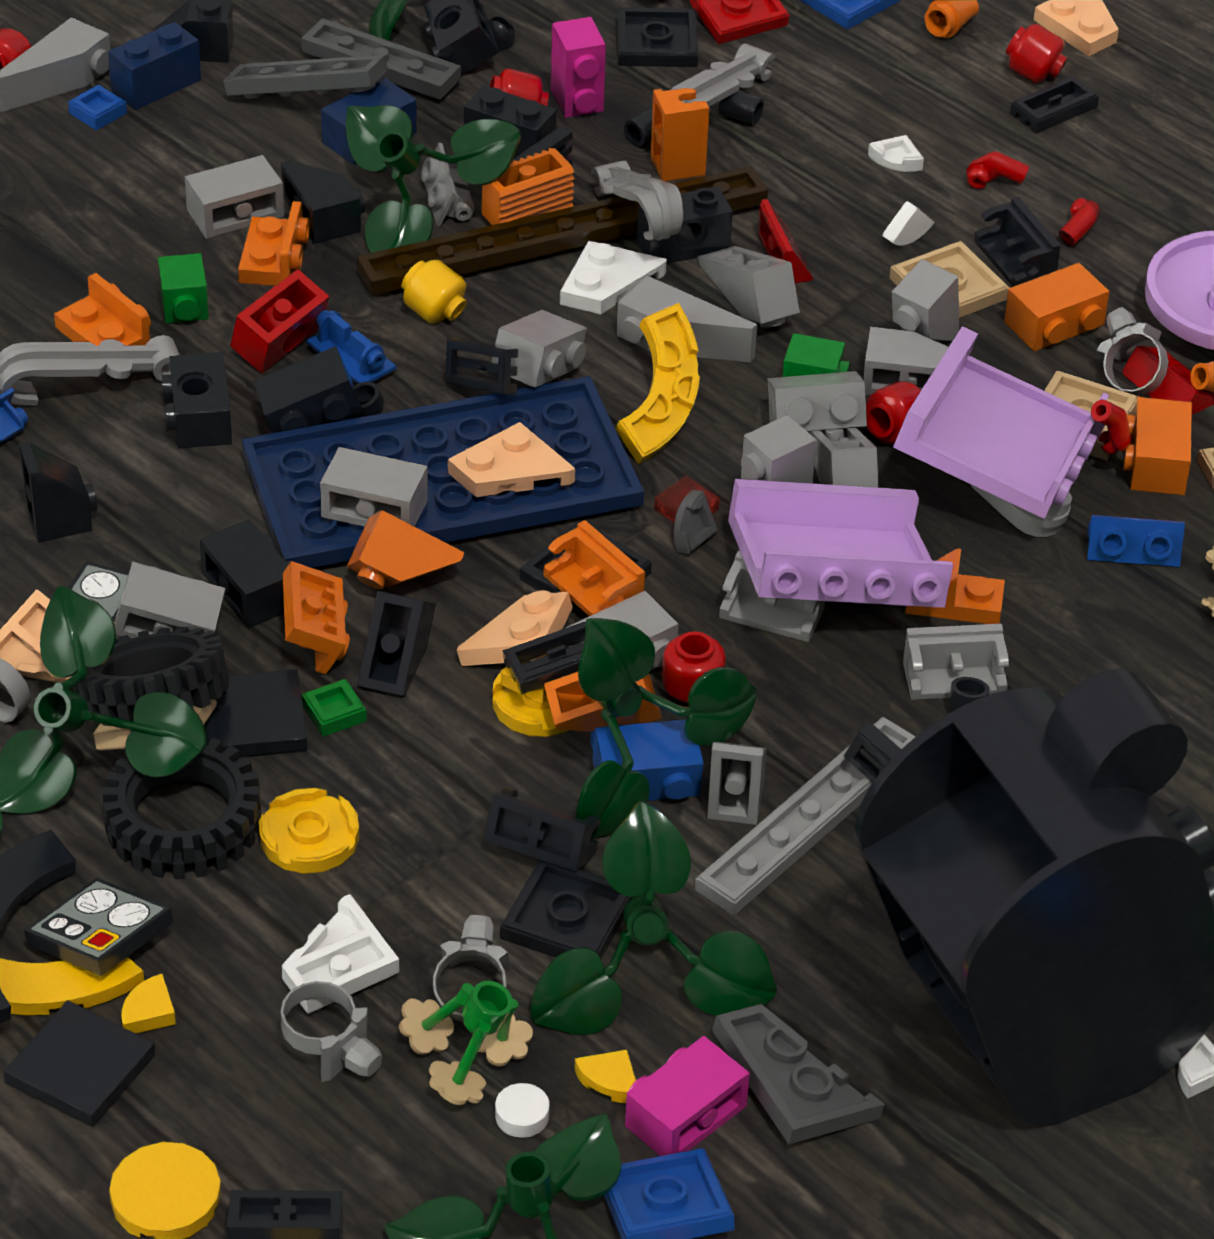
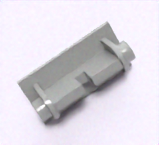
M438 143L435 151L445 154L443 144ZM430 157L426 158L422 166L421 179L425 182L428 193V205L432 208L436 226H441L445 216L457 218L460 221L468 220L472 216L475 206L470 191L466 190L468 184L458 175L457 163L447 164Z

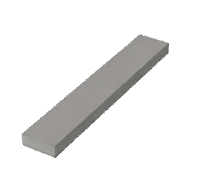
M882 717L874 724L901 749L916 737L885 717ZM849 746L695 879V891L735 916L861 805L865 794L873 782L845 759L844 754Z

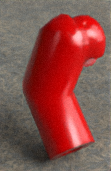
M993 151L970 163L966 170L967 182L975 189H982L986 187L987 182L1003 176L1021 184L1028 172L1029 165L1000 152Z
M1079 198L1071 205L1072 218L1058 232L1060 238L1066 244L1074 246L1098 220L1100 207L1094 201Z
M1101 399L1096 401L1091 408V416L1094 420L1106 425L1108 431L1102 432L1099 436V441L1105 444L1101 446L1102 450L1109 455H1114L1119 450L1124 452L1132 441L1126 411L1107 400Z

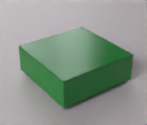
M346 679L301 694L303 708L322 737L367 722L366 708Z

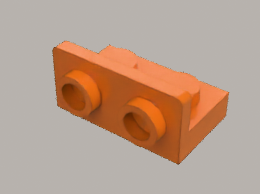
M293 201L288 219L252 217L238 268L239 283L276 286L292 274L294 270H301L303 261V245L301 243H308L310 229L309 218H302V202Z
M97 273L88 276L89 296L54 313L55 327L73 342H91L99 346L101 341L113 339L120 341L124 346H143L150 340L149 328L151 320L145 308L140 304H135L121 293L115 284L107 282Z
M291 561L283 572L285 640L301 647L315 650L316 672L327 674L336 660L340 661L345 656L350 641L349 634L345 630V616L348 603L344 600L343 579Z

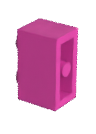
M592 17L552 23L551 91L565 118L604 111L606 44Z
M702 1036L688 1048L682 1047L675 1051L667 1063L649 1077L642 1076L632 1084L626 1096L625 1127L659 1156L689 1151L747 1107L750 1072L708 1038Z

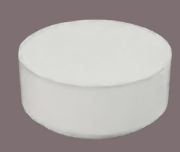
M527 1083L510 1085L504 1088L496 1098V1123L508 1135L519 1138L534 1136L540 1133L548 1124L549 1099L545 1092L535 1085Z

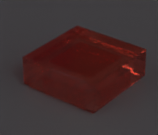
M685 476L655 497L654 509L675 522L679 506L691 490L704 491L712 514L719 510L720 497Z

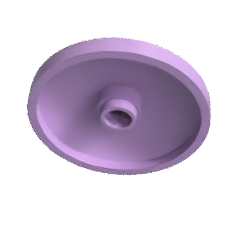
M1203 231L1175 239L1162 247L1154 255L1147 271L1145 297L1149 309L1155 318L1169 331L1188 342L1214 350V231Z

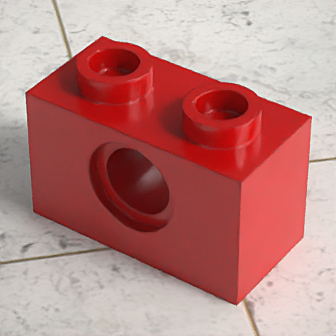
M297 269L237 315L230 347L262 374L319 329L316 320L318 315L327 309L330 296Z

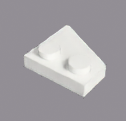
M588 241L560 291V305L602 314L616 306V303L646 276H654L657 279L662 278L666 273L667 259L613 247L605 243Z
M350 894L344 896L338 902V912L326 925L319 923L308 935L307 943L303 947L296 949L282 964V979L290 990L304 983L322 981L331 982L344 988L349 995L399 973V958ZM314 998L304 1000L300 1004L308 1014L334 1001Z

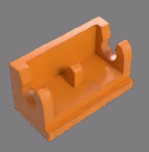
M695 89L653 90L651 159L662 181L706 175L709 106L706 101L682 102L683 100L695 99Z
M586 520L578 523L577 528L558 537L548 546V549L553 554L561 553L564 549L565 552L559 558L553 559L544 566L543 576L561 592H568L570 599L589 616L644 591L645 571Z

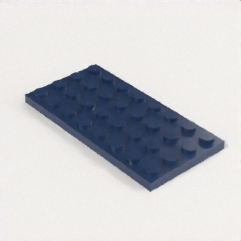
M590 376L542 384L536 388L532 386L517 389L516 394L493 393L242 439V453L277 552L285 561H293L310 568L349 561L364 529V526L323 518L321 515L320 482L339 447L427 466L428 501L415 527L443 542L640 506L644 502V490ZM521 422L575 468V482L570 485L561 486L559 478L534 481V490L519 492L503 491L497 495L475 497L448 473V459Z

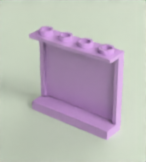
M962 326L907 412L893 448L1045 519L1053 503L1059 506L1063 505L1072 484L1075 483L1084 462L1087 461L1105 425L1094 420L1090 412L969 356L978 333ZM1103 392L1099 400H1107L1109 395Z
M735 479L728 522L758 597L945 608L953 564L947 561H932L914 525L919 497L915 490Z

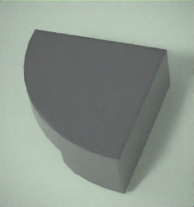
M691 490L681 502L676 514L674 542L677 553L682 554L691 553L718 531L705 493L701 490Z

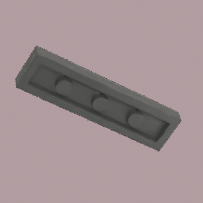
M324 18L301 38L302 52L319 57L320 59L384 55L388 71L380 79L385 77L395 85L439 100L461 79L460 65Z
M384 55L240 64L223 80L227 96L243 95L246 99L257 98L266 93H279L280 96L287 97L296 95L301 91L315 90L316 94H328L337 89L351 88L353 92H364L375 87V83L388 71Z

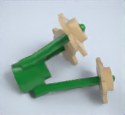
M482 981L475 987L470 983H464L459 993L440 1008L437 1002L431 999L423 1003L417 999H409L402 1005L404 1019L399 1023V1030L404 1036L409 1037L411 1048L420 1055H426L432 1050L442 1052L448 1047L447 1037L454 1030V1023L449 1016L463 1006L462 1016L464 1025L473 1035L461 1061H453L451 1064L443 1061H434L429 1068V1073L432 1076L429 1081L430 1086L452 1104L463 1105L467 1100L472 1103H479L482 1100V1091L486 1086V1081L480 1074L469 1071L478 1052H486L487 1060L495 1066L506 1065L510 1062L511 1058L519 1060L527 1055L528 1047L526 1044L532 1039V1027L525 1021H515L514 1012L518 1007V1002L512 998L507 988L500 983Z

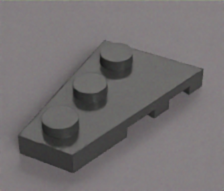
M762 1004L715 1017L712 1028L713 1033L727 1054L750 1072V1088L788 1144L881 1118L885 1106L882 1101L872 1093L864 1097L847 1083L849 1075L835 1063L829 1067L822 1063L807 1050V1040Z

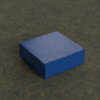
M100 85L68 101L69 114L96 131L127 114L126 101Z

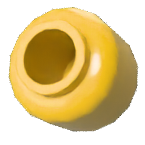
M430 260L426 263L424 261L417 262L407 272L401 284L404 290L403 301L430 324L440 323L446 318L450 321L455 320L463 312L467 304V300L463 298L466 292L465 281L440 260Z

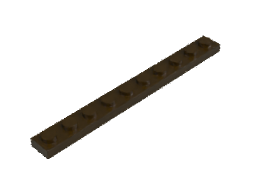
M752 166L674 183L680 193L719 186L732 211L760 205L761 200L768 199V189ZM617 196L357 256V270L371 295L401 289L402 281L407 272L419 261L426 263L430 260H440L455 273L461 275L586 246L588 241L598 243L615 238L628 237L637 234L638 202Z

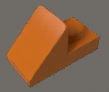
M955 549L936 560L952 562L953 564L945 608L906 605L905 614L983 624H1000L1005 580L958 574L961 549Z

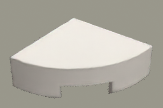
M907 135L869 143L868 156L879 165L905 172L923 170L924 158Z
M907 201L882 236L896 245H907L923 236L935 222Z
M1205 1034L1178 1064V1082L1187 1098L1214 1086V1044Z

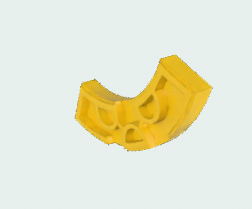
M679 303L644 317L639 325L645 335L652 355V384L643 404L629 416L620 420L615 427L618 435L638 465L652 458L674 439L694 406L700 381L696 355L698 353V346L693 329Z
M128 957L102 976L64 960L48 963H25L0 958V988L11 1005V1014L49 1015L50 1009L61 1008L67 1000L76 1005L83 1004L85 1009L128 993L144 981L143 970Z

